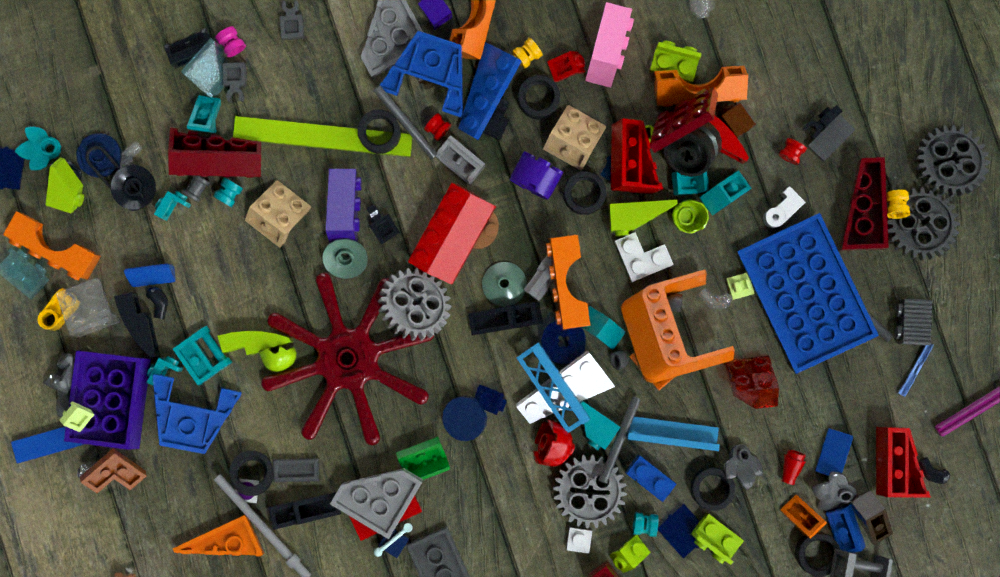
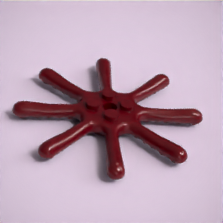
M325 272L316 276V284L332 326L331 334L325 338L318 337L279 313L275 312L269 315L267 323L271 328L314 347L318 352V358L312 364L265 376L261 381L262 388L265 391H273L314 375H322L327 381L323 394L301 430V434L305 439L312 440L316 437L336 393L340 389H348L354 397L365 442L371 446L376 445L380 441V434L364 392V385L369 380H377L419 405H423L428 401L429 394L426 390L383 371L378 366L380 355L425 343L434 338V335L431 338L426 335L421 341L417 335V338L412 341L410 334H408L405 338L399 335L378 343L370 339L369 330L380 313L379 309L383 306L378 303V300L383 297L379 293L382 289H385L383 285L386 281H389V278L380 280L360 324L356 328L350 329L343 324L331 276ZM346 352H350L354 358L350 365H345L342 361V356Z

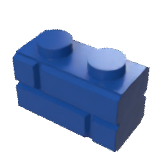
M639 454L625 470L628 476L662 502L676 486L675 482Z

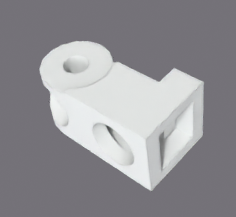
M790 186L780 194L784 199L775 208L765 212L763 222L767 227L777 228L781 226L806 203Z

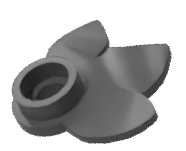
M743 444L736 445L731 449L729 453L730 459L725 463L726 478L732 479L737 477L743 488L749 490L753 486L756 476L763 475L761 462L756 456L751 455L749 448Z
M830 472L829 482L812 487L814 495L820 500L817 508L825 511L836 509L842 503H850L857 495L856 488L847 482L845 475L839 472Z

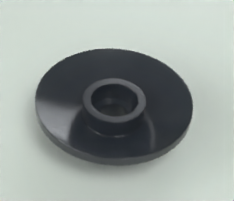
M127 165L114 174L111 181V193L114 200L120 206L130 210L142 209L153 200L156 194V182L153 175L146 168L138 165ZM131 181L139 185V192L132 190Z

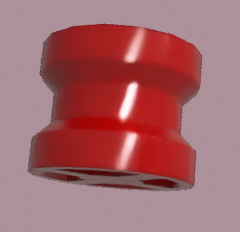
M437 113L426 124L424 130L427 133L431 132L434 135V139L439 141L448 132L452 124L449 121L445 122L442 119V115Z
M787 138L785 148L780 150L778 155L785 161L798 165L801 154H804L807 148L800 142Z

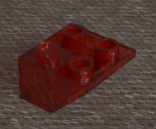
M769 355L733 359L724 363L734 397L755 409L778 406L779 385Z

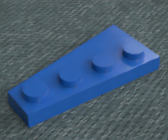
M485 42L460 121L459 130L479 140L521 63L520 59Z

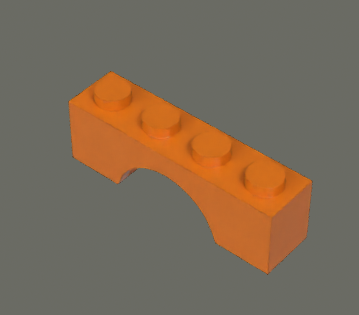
M471 0L469 19L462 27L452 29L449 41L462 45V58L481 59L496 0Z
M744 65L721 67L718 75L713 80L699 85L690 84L683 80L677 70L655 71L654 96L657 105L670 107L684 100L690 101L702 89L709 90L712 87L718 93L717 102L729 101L734 103L740 100H747L748 74Z
M17 211L3 234L9 238L8 242L18 248L26 247L29 249L28 254L38 259L41 256L49 260L47 262L48 265L58 270L61 267L68 271V276L78 281L80 278L89 279L101 257L78 244H74L64 251L52 250L43 238V224Z
M578 235L548 238L549 243H546L545 247L547 257H551L552 266L548 268L550 280L554 279L555 288L552 289L553 302H557L558 311H555L556 324H560L563 330L590 326L588 304L574 298L566 285V275L569 267L581 258Z

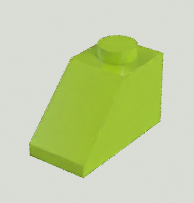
M60 157L50 166L46 206L71 214L77 207H81L83 204V184L66 160Z

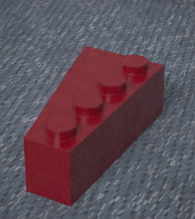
M170 127L168 146L169 175L261 177V142L234 137L230 140H224L220 135L211 134L210 137L198 136L197 131L189 130L188 134L178 132V128Z
M885 157L861 158L858 161L839 251L885 250L889 248Z

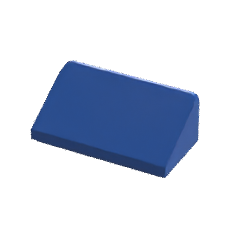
M168 263L124 270V274L132 287L176 281L175 268L172 264Z
M828 428L815 471L828 476L830 472L842 473L853 436Z
M851 504L826 512L834 539L839 544L841 550L855 553L862 551L866 547Z

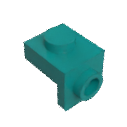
M707 171L700 176L694 177L681 175L678 172L672 173L674 195H694L708 192L709 190Z
M167 191L164 198H160L157 201L154 215L167 221L178 202L190 208L191 204L186 201L188 197L176 191L173 194Z
M167 356L166 359L158 358L156 364H152L148 370L147 376L149 378L147 383L153 385V373L165 376L169 368L182 372L184 367L178 365L180 361L173 357Z

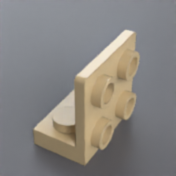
M568 105L551 131L543 150L582 171L606 126Z
M275 181L249 207L245 221L280 248L286 242L290 230L310 211L311 206L281 182Z

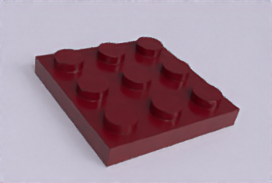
M714 87L709 90L702 89L695 95V98L690 101L684 100L675 107L676 109L671 112L665 111L656 118L649 145L654 153L714 119L718 93Z

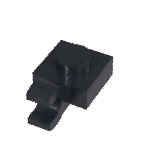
M500 100L496 112L491 116L483 134L501 141L509 123V119L504 118L509 106L508 101Z
M838 105L832 109L827 107L818 115L821 118L818 122H808L803 126L802 130L805 131L808 127H812L815 132L810 138L813 140L843 111Z
M374 204L367 208V211L374 220V223L369 225L381 245L400 234L389 214L382 217Z

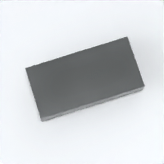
M839 114L807 148L824 162L855 129Z
M319 458L273 460V482L320 481Z

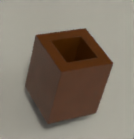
M741 103L736 106L730 104L721 111L723 115L719 119L726 124L737 138L756 125Z

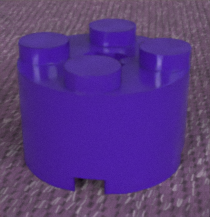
M524 151L511 174L510 181L523 189L531 191L532 194L549 200L564 172L553 166L549 168L551 163L540 157L538 160H535V156Z

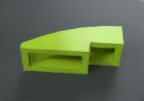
M240 331L218 335L222 353L245 348L247 355H254L265 349L270 350L293 343V338L262 331Z

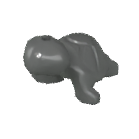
M64 352L58 357L56 366L59 369L57 373H51L43 380L45 385L57 391L56 411L59 417H62L63 411H67L69 407L75 362L72 354Z

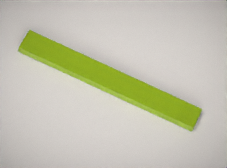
M235 116L234 138L376 154L368 151L362 145L356 128ZM366 130V136L372 143L382 145L391 139L392 132ZM401 133L398 145L393 150L381 155L411 158L413 138L410 134Z

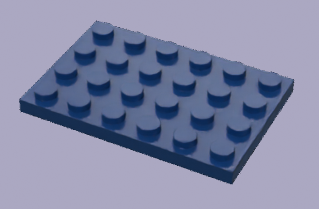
M820 213L737 251L795 374L879 336Z

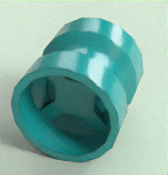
M224 177L221 181L222 187L215 191L213 197L233 207L235 196L241 194L243 188Z
M635 512L633 534L641 535L644 533L650 537H656L659 522L658 514H650L648 516L642 512Z

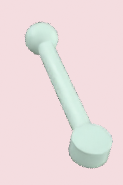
M406 523L403 529L383 546L375 548L374 555L377 557L381 556L382 551L404 533L411 532L413 529L412 524Z

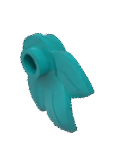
M26 127L25 134L28 141L15 149V152L21 158L30 160V170H42L47 167L50 159H55L60 155L61 144L57 139L49 137L42 128ZM49 145L54 146V150L52 152L46 151V148Z

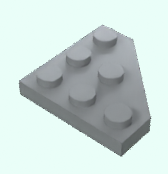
M378 0L377 8L368 31L366 44L361 54V59L372 78L392 68L417 31L423 32L406 0Z
M403 468L344 482L330 504L389 539L421 486L423 479Z

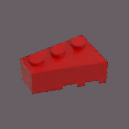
M622 118L612 124L611 190L653 194L663 190L662 183H659L655 170L657 169L656 162H653L649 138L644 121Z
M876 427V495L884 497L931 498L923 480L925 476L923 470H920L917 460L918 453L910 428Z

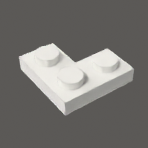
M636 232L614 241L631 283L674 265L665 244L644 253Z

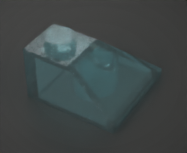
M210 38L181 71L209 97L218 95L224 87L222 65L224 63V51Z

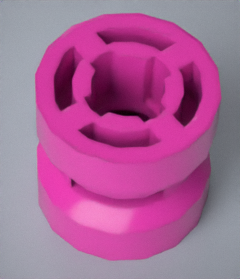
M234 26L223 29L215 37L218 44L224 47L223 51L228 58L239 54L246 47L244 41L238 38V33Z

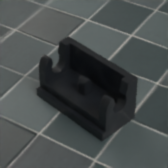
M205 28L201 29V32L175 43L164 45L169 62L175 69L217 52L210 34Z

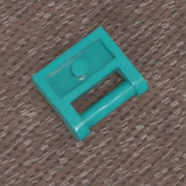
M208 326L201 328L173 348V351L198 386L233 363L229 357L222 353V350L211 336ZM201 338L219 363L213 366L197 343Z

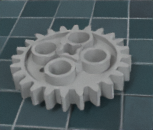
M407 268L404 274L399 270L396 276L391 275L388 279L389 281H386L383 285L385 289H382L379 293L383 297L378 300V303L383 305L379 312L386 313L382 320L390 321L387 327H396L394 334L402 331V338L410 334L412 341L417 338V335L422 341L426 335L431 338L434 332L438 333L441 327L446 325L447 322L445 320L450 317V314L446 311H449L451 305L446 304L451 298L444 296L447 288L440 289L439 287L442 281L435 283L434 276L428 278L425 272L421 275L418 268L413 273ZM411 286L418 288L419 293L413 291ZM395 299L401 300L403 306L398 305ZM426 303L432 304L434 310L428 308ZM411 316H415L418 319V323L413 322Z
M582 454L581 461L579 462L573 457V465L566 462L565 464L568 469L566 471L559 469V472L563 475L562 478L555 477V480L560 485L553 487V490L559 491V494L553 497L556 500H561L556 507H564L561 515L565 516L569 513L568 521L572 522L574 519H577L576 525L578 527L582 521L585 522L587 529L590 526V522H593L596 528H598V521H602L604 525H607V517L614 520L615 518L612 513L614 511L621 513L617 507L618 504L625 505V502L620 497L627 495L626 492L621 491V488L625 487L626 483L619 482L624 476L623 474H615L618 470V467L615 466L608 483L602 487L598 486L596 478L601 475L605 465L603 463V456H600L596 461L594 454H591L589 460ZM577 473H583L586 477L585 482L581 485L573 482V477ZM589 485H592L594 490H609L610 494L592 493L591 497H588L586 492H571L570 488L588 489ZM578 495L584 498L583 505L574 507L571 504L572 498ZM597 498H605L606 506L604 508L597 509L594 507V502Z

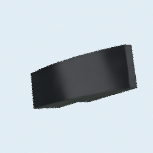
M130 292L114 296L118 312L132 338L150 357H160L152 315L148 312H141L138 294Z
M540 302L468 313L471 335L543 324Z
M337 492L266 507L270 529L276 530L340 515L341 510L330 504Z

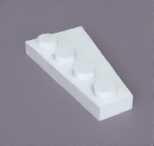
M588 350L559 371L579 402L615 387ZM548 379L541 386L551 387L552 379ZM537 388L515 404L530 424L553 414V411ZM544 389L546 394L549 396L550 390ZM552 391L551 401L553 404L563 406L565 398L561 392Z

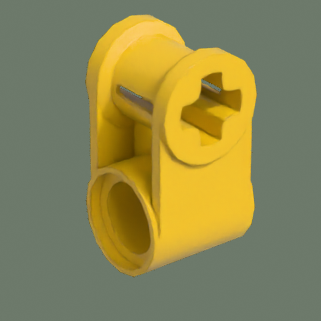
M65 288L59 289L46 307L39 313L38 324L43 329L59 330L70 316L78 310L81 301L74 300L66 293L67 290ZM53 314L55 317L54 324L49 326L47 324V318L48 316Z

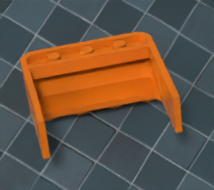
M705 269L649 285L623 302L621 306L622 317L642 377L647 382L656 383L734 359L735 350L733 346L696 357L688 356L667 299V295L706 285L707 273Z

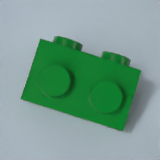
M439 437L396 452L402 469L405 468L423 480L450 470L447 455Z

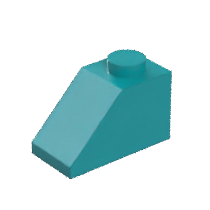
M738 170L699 198L713 216L752 188Z
M581 401V405L590 417V420L583 424L585 436L589 438L587 443L597 450L600 447L606 450L621 427Z

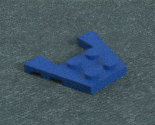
M417 31L402 52L400 58L380 83V86L385 92L398 96L404 74H408L447 87L448 92L442 111L462 117V45Z
M153 373L159 445L205 454L222 424L231 413L235 403L241 397L242 392L221 387L216 410L169 401L174 377Z

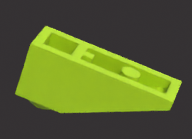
M663 200L609 204L610 233H615V236H628L629 232L636 230L675 207L678 201Z

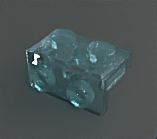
M10 248L8 250L10 254L0 264V275L32 300L50 280L45 276L47 271L38 263L34 266L27 261L30 257L21 249H18L16 252Z

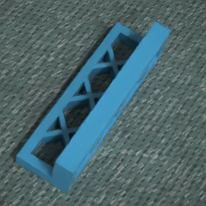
M539 342L516 357L568 433L590 420L589 415ZM534 352L539 360L538 368L528 367L523 358ZM531 370L537 371L536 377ZM539 372L548 373L552 379L551 387L540 385L538 382ZM544 389L550 390L549 396L546 394ZM552 391L561 392L565 398L563 406L553 404L551 401ZM557 408L563 409L562 415L559 413ZM565 410L573 411L579 420L568 426L564 420Z
M635 416L626 435L628 440L719 451L720 444H717L718 427Z

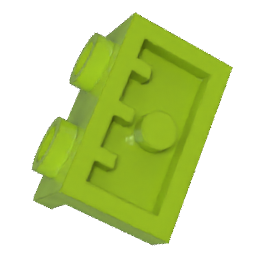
M671 41L658 42L649 72L655 74V71L677 70L683 80L693 83L701 53L689 46L684 48L676 47V44Z
M708 513L704 515L691 533L696 538L694 543L704 551L707 547L714 552L712 557L721 564L726 561L731 565L734 562L731 560L732 556L744 542L743 539Z

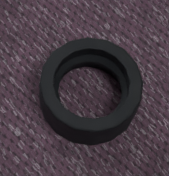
M535 75L526 79L518 92V103L522 112L532 119L542 120L550 117L556 112L560 103L558 85L551 78L543 75ZM534 85H544L551 91L552 102L544 110H534L527 104L526 93Z
M382 109L366 113L360 119L357 127L358 137L362 145L368 151L376 154H384L393 150L398 145L401 137V128L396 117ZM384 119L391 124L392 136L387 143L376 145L368 140L366 129L371 121Z
M589 171L573 174L567 180L564 187V201L572 212L579 215L592 214L604 203L606 198L605 184L597 174ZM581 180L592 182L598 190L596 201L589 206H580L572 198V188Z
M246 451L233 459L229 476L233 487L239 493L246 496H257L264 493L270 487L273 481V467L270 459L265 454L258 451ZM247 461L260 462L265 469L263 481L255 486L244 485L238 477V470L243 463Z
M706 467L694 475L691 481V494L695 502L702 508L709 511H719L726 508L732 502L735 495V484L733 479L726 478L724 470L717 467ZM710 475L720 477L726 485L724 497L716 502H709L700 494L701 481Z
M817 532L811 539L806 536L799 539L795 549V557L797 563L804 571L813 576L823 577L830 575L834 550L840 549L834 538L823 532ZM816 540L827 543L831 550L830 561L822 567L811 566L805 558L807 546Z

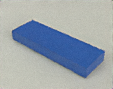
M66 426L11 442L17 464L84 444L65 442Z

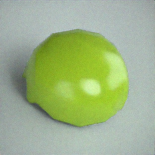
M684 200L673 209V224L679 231L689 234L703 230L709 220L708 210L699 201Z
M279 347L277 353L265 349L259 355L268 370L279 372L286 370L294 363L297 352L294 347L288 350Z

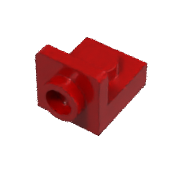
M569 51L547 61L554 82H560L576 74L585 73V60L576 51Z

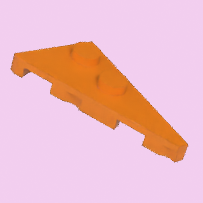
M246 515L173 548L174 553L227 554L233 556H262L265 554Z

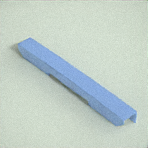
M934 344L924 345L918 359L898 392L904 397L907 395Z

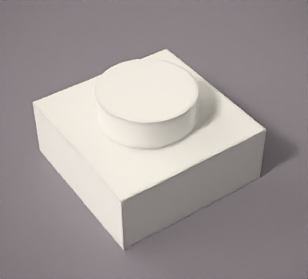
M569 527L566 550L589 553L592 530Z

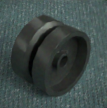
M708 122L664 147V155L672 169L681 175L689 177L700 176L708 170L721 151L722 139L719 131L713 124Z

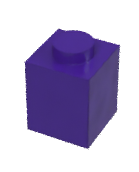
M420 0L421 2L418 3L420 11L434 30L453 18L451 10L443 0Z

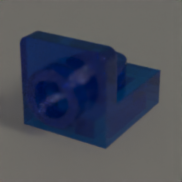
M480 384L474 397L481 402L485 411L497 415L498 411L503 412L507 399L503 398L504 393Z

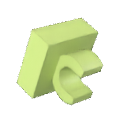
M747 273L726 278L731 300L755 294Z
M71 401L70 408L67 411H63L60 422L66 427L81 432L94 416V413L91 409Z

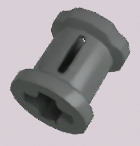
M192 175L193 178L181 192L199 202L200 195L210 183L199 176Z

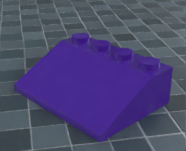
M76 351L68 409L71 406V401L91 409L94 416L81 432L66 427L64 441L127 450L139 449L148 387L147 380L149 378L147 373L150 369L151 359Z

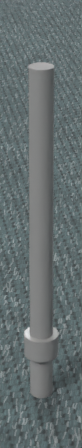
M221 474L218 475L214 481L286 559L285 563L291 569L294 568L301 577H310L312 574L300 562L299 556L296 553L293 554Z

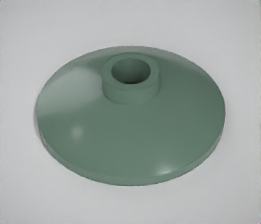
M340 238L333 240L325 247L322 259L328 272L336 277L348 279L360 275L365 270L368 256L365 248L359 242L349 238ZM347 253L349 256H343L342 254Z
M499 262L492 265L485 272L482 280V288L486 298L498 306L516 304L524 296V288L527 286L523 271L517 265L510 262ZM504 279L509 282L506 288L500 286V282Z

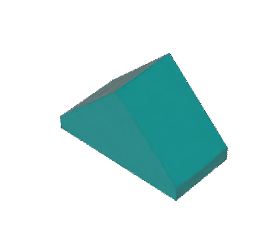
M589 306L590 326L581 328L614 350L626 331L609 317Z

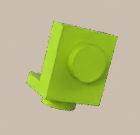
M635 535L619 550L612 552L610 557L615 567L621 570L622 573L633 570L651 552L638 535Z

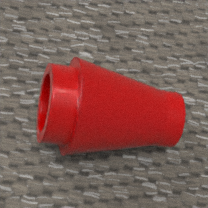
M788 449L787 454H784L782 482L795 485V481L806 463V460H804L805 454Z

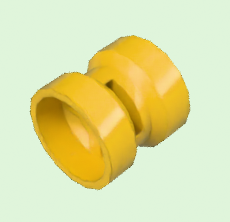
M531 38L524 41L523 46L512 50L514 57L521 60L520 65L524 69L530 66L531 61L534 59L538 60L543 56L541 50Z
M892 190L886 193L889 206L887 208V217L892 219L908 217L910 215V207L907 205L909 200L908 191Z

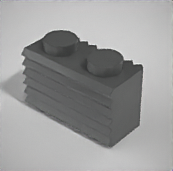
M899 299V303L895 307V315L899 317V324L894 330L895 339H898V344H931L932 300Z

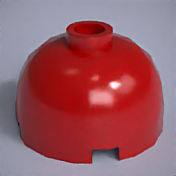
M548 420L549 423L543 422L537 432L534 443H539L538 451L533 450V456L537 464L558 466L573 454L575 444L573 443L571 432L568 433L561 423Z

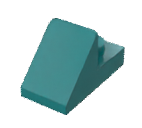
M198 95L187 124V129L216 133V118L221 107V99Z

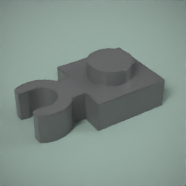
M294 0V7L292 9H288L286 1H282V9L286 16H280L281 39H305L303 16L297 15L300 9L298 1Z
M222 63L223 86L230 87L226 93L228 102H232V96L235 93L239 94V101L244 102L245 95L241 91V86H247L246 63Z

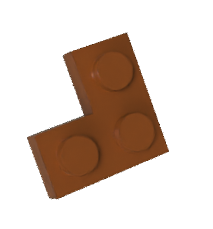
M113 448L80 476V482L95 493L100 492L113 480L131 490L147 477V474L143 468Z

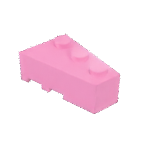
M606 2L585 81L611 88L616 70L621 69L625 56L621 55V51L627 49L629 37L625 36L626 31L631 32L634 19L630 18L631 8Z

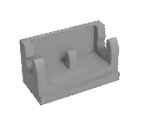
M451 135L435 156L468 185H471L485 168V163Z

